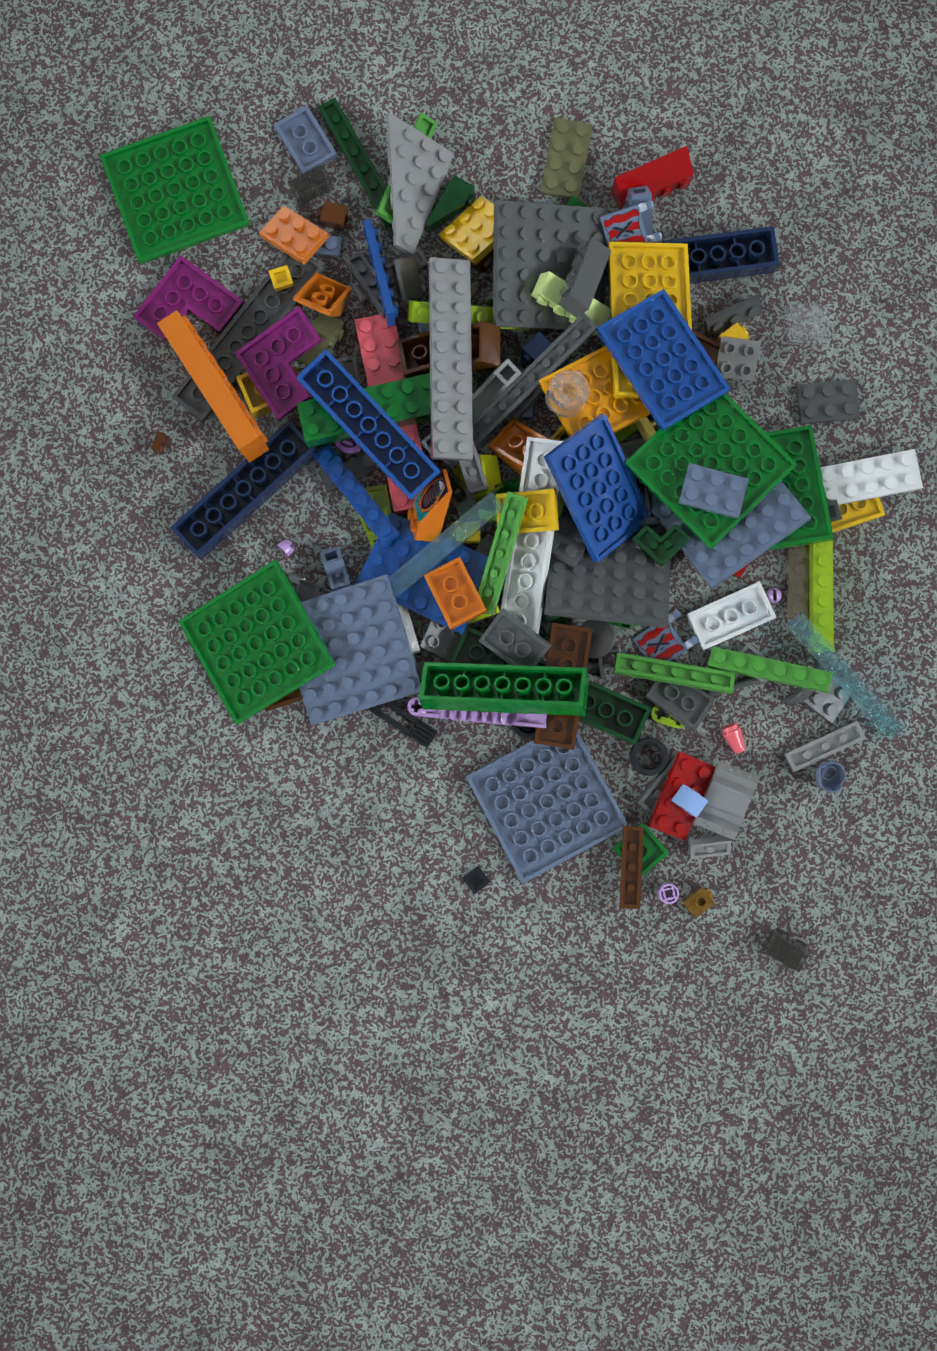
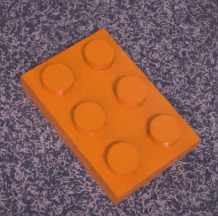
M284 205L259 232L260 238L303 265L329 238L328 232Z
M461 557L424 575L450 630L487 612Z

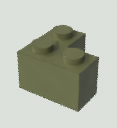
M321 313L311 324L321 337L322 342L302 355L298 360L309 365L325 349L330 352L335 346L336 341L342 339L345 332L343 330L345 322L336 317H330Z

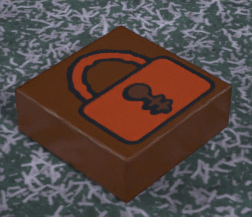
M158 431L156 433L151 448L156 454H163L168 436L164 432Z

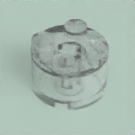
M564 370L554 375L545 395L548 408L552 412L554 411L559 414L558 416L565 418L577 415L589 398L590 387L588 381L580 371Z

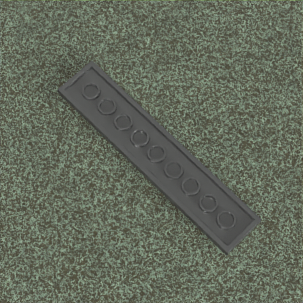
M285 253L273 269L287 265L294 286L275 292L270 274H268L210 347V353L214 356L217 364L223 370L232 386L237 381L236 377L242 375L245 371L234 353L290 313L298 304V302L293 301V297L316 272L321 274L325 270L313 258H310L303 265ZM190 374L171 396L203 422L213 411Z

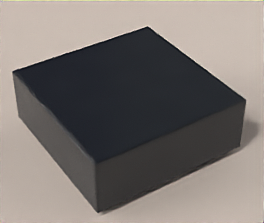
M479 866L462 878L474 894L490 883Z

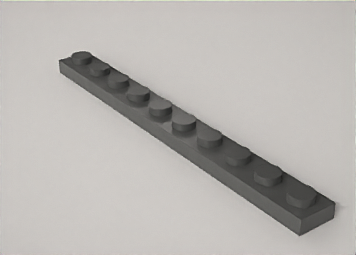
M585 313L577 318L515 381L472 421L475 447L540 386V379L553 373L596 331L597 326ZM443 460L452 470L459 464L458 460Z

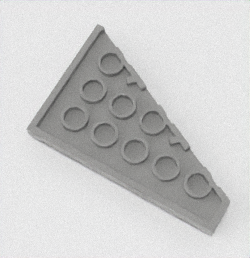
M389 112L385 120H387L388 129L386 134L388 143L387 155L391 176L389 178V185L391 187V209H393V247L408 256H412L454 153Z

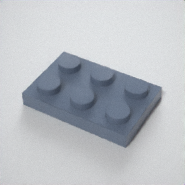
M307 105L273 124L304 176L337 157L336 151Z
M689 463L678 504L738 519L749 479Z

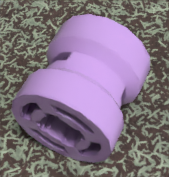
M663 883L657 889V896L662 902L673 904L679 898V890L671 883Z

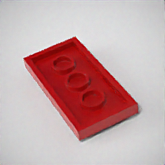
M678 751L647 826L686 841L695 817L689 815L671 800L683 784L704 797L716 767Z

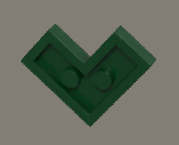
M676 524L662 537L646 525L632 539L633 542L662 567L690 540V536Z

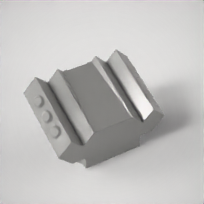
M719 761L704 794V798L708 803L697 818L695 817L693 824L734 840L739 833L740 825L744 820L746 810L753 798L754 790L759 783L760 777Z

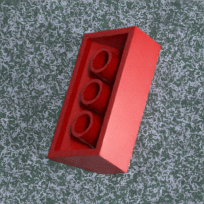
M682 147L615 177L611 194L618 209L621 210L626 202L628 188L648 186L651 191L652 201H654L658 196L666 197L673 192L672 190L676 188L681 190L688 187L694 175L688 147Z

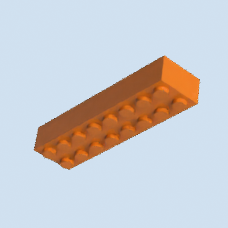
M176 310L159 321L157 324L234 444L250 463L268 451L269 448L266 445L268 439L258 427L257 422L237 395L238 393L228 381L227 376L219 367L216 359L210 353L185 314L181 316Z

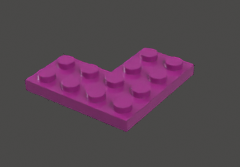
M180 255L134 314L133 318L166 342L167 338L157 323L177 310L181 316L187 315L190 311L221 334L244 302Z
M299 306L234 353L279 421L298 408L297 403L308 401L312 398L307 390L297 381L296 377L298 375L290 364L322 342L321 337Z

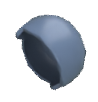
M833 760L823 762L815 772L816 782L824 791L835 793L842 790L841 786L846 780L844 767L839 762Z

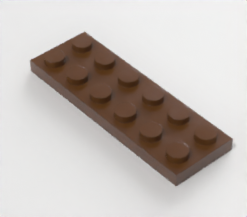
M552 622L549 640L552 646L547 653L546 666L587 668L593 629ZM547 715L546 728H536L533 744L574 750L579 716Z

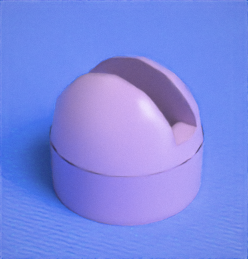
M283 540L277 545L280 551L283 550L285 552V557L290 556L295 548L294 544L291 545L292 541Z
M770 588L765 593L771 604H776L781 600L782 594L777 588ZM773 591L776 593V600H773Z

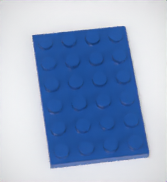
M665 289L598 326L596 329L603 343L661 431L666 430L731 390Z
M599 414L544 456L593 562L602 560L641 528L640 520L648 518L647 510L644 507V499L632 472L625 464L626 459L606 414Z
M390 512L388 519L399 531L400 536L385 547L377 538L355 584L388 574L397 604L449 628L424 575L461 557L477 591H479L488 557L440 535L438 543L414 540L413 532L410 531V521ZM469 621L452 630L463 635Z

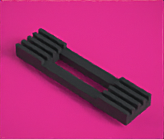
M392 701L367 708L426 748H428L438 732ZM386 704L417 724L418 726L414 732L380 711L383 705Z

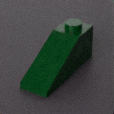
M454 175L427 220L425 231L430 233L464 211L467 205L471 206L476 198L474 194L475 186Z

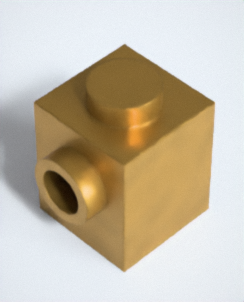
M701 886L681 900L694 918L699 917L715 904L712 900L714 898L712 892L707 887L704 889Z

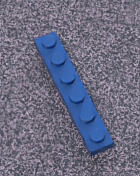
M371 219L363 220L364 235L387 327L395 325V317L398 316L397 305L392 304L394 295L392 288H388V285H390L389 274L384 273L386 263L384 257H380L382 248L381 243L376 241L378 239L377 228L372 226Z
M329 444L313 455L317 463L384 547L400 536L396 527Z

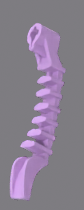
M417 697L412 698L407 706L410 714L419 717L546 728L547 714L417 709V706L421 705Z

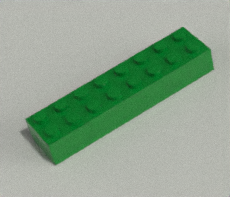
M430 373L363 388L399 427L431 420ZM315 399L297 403L305 443L308 448L351 438Z
M424 662L419 701L423 709L585 716L589 676L587 668Z

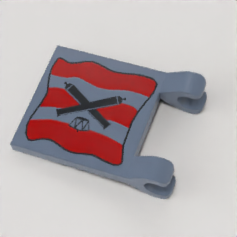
M647 200L601 216L600 221L607 246L609 242L654 243L661 241L662 235L660 232L646 235L641 212L654 208L653 201Z
M676 609L669 614L667 628L649 627L632 639L644 657L672 661L699 642L698 638L693 636L683 643L670 623L681 616L679 610Z

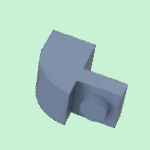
M339 546L320 552L331 591L334 592L351 586Z

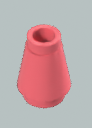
M736 722L722 728V735L734 751V754L743 752L745 745L741 727Z

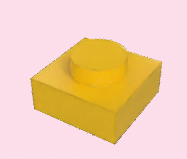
M287 265L269 270L275 292L294 286Z

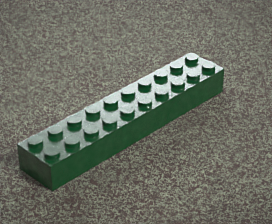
M467 626L450 662L509 665L479 642L484 633ZM541 659L537 666H546V661ZM589 680L586 715L579 716V722L633 746L636 745L652 708Z

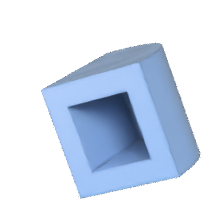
M684 784L671 800L689 815L696 818L708 803L704 797Z

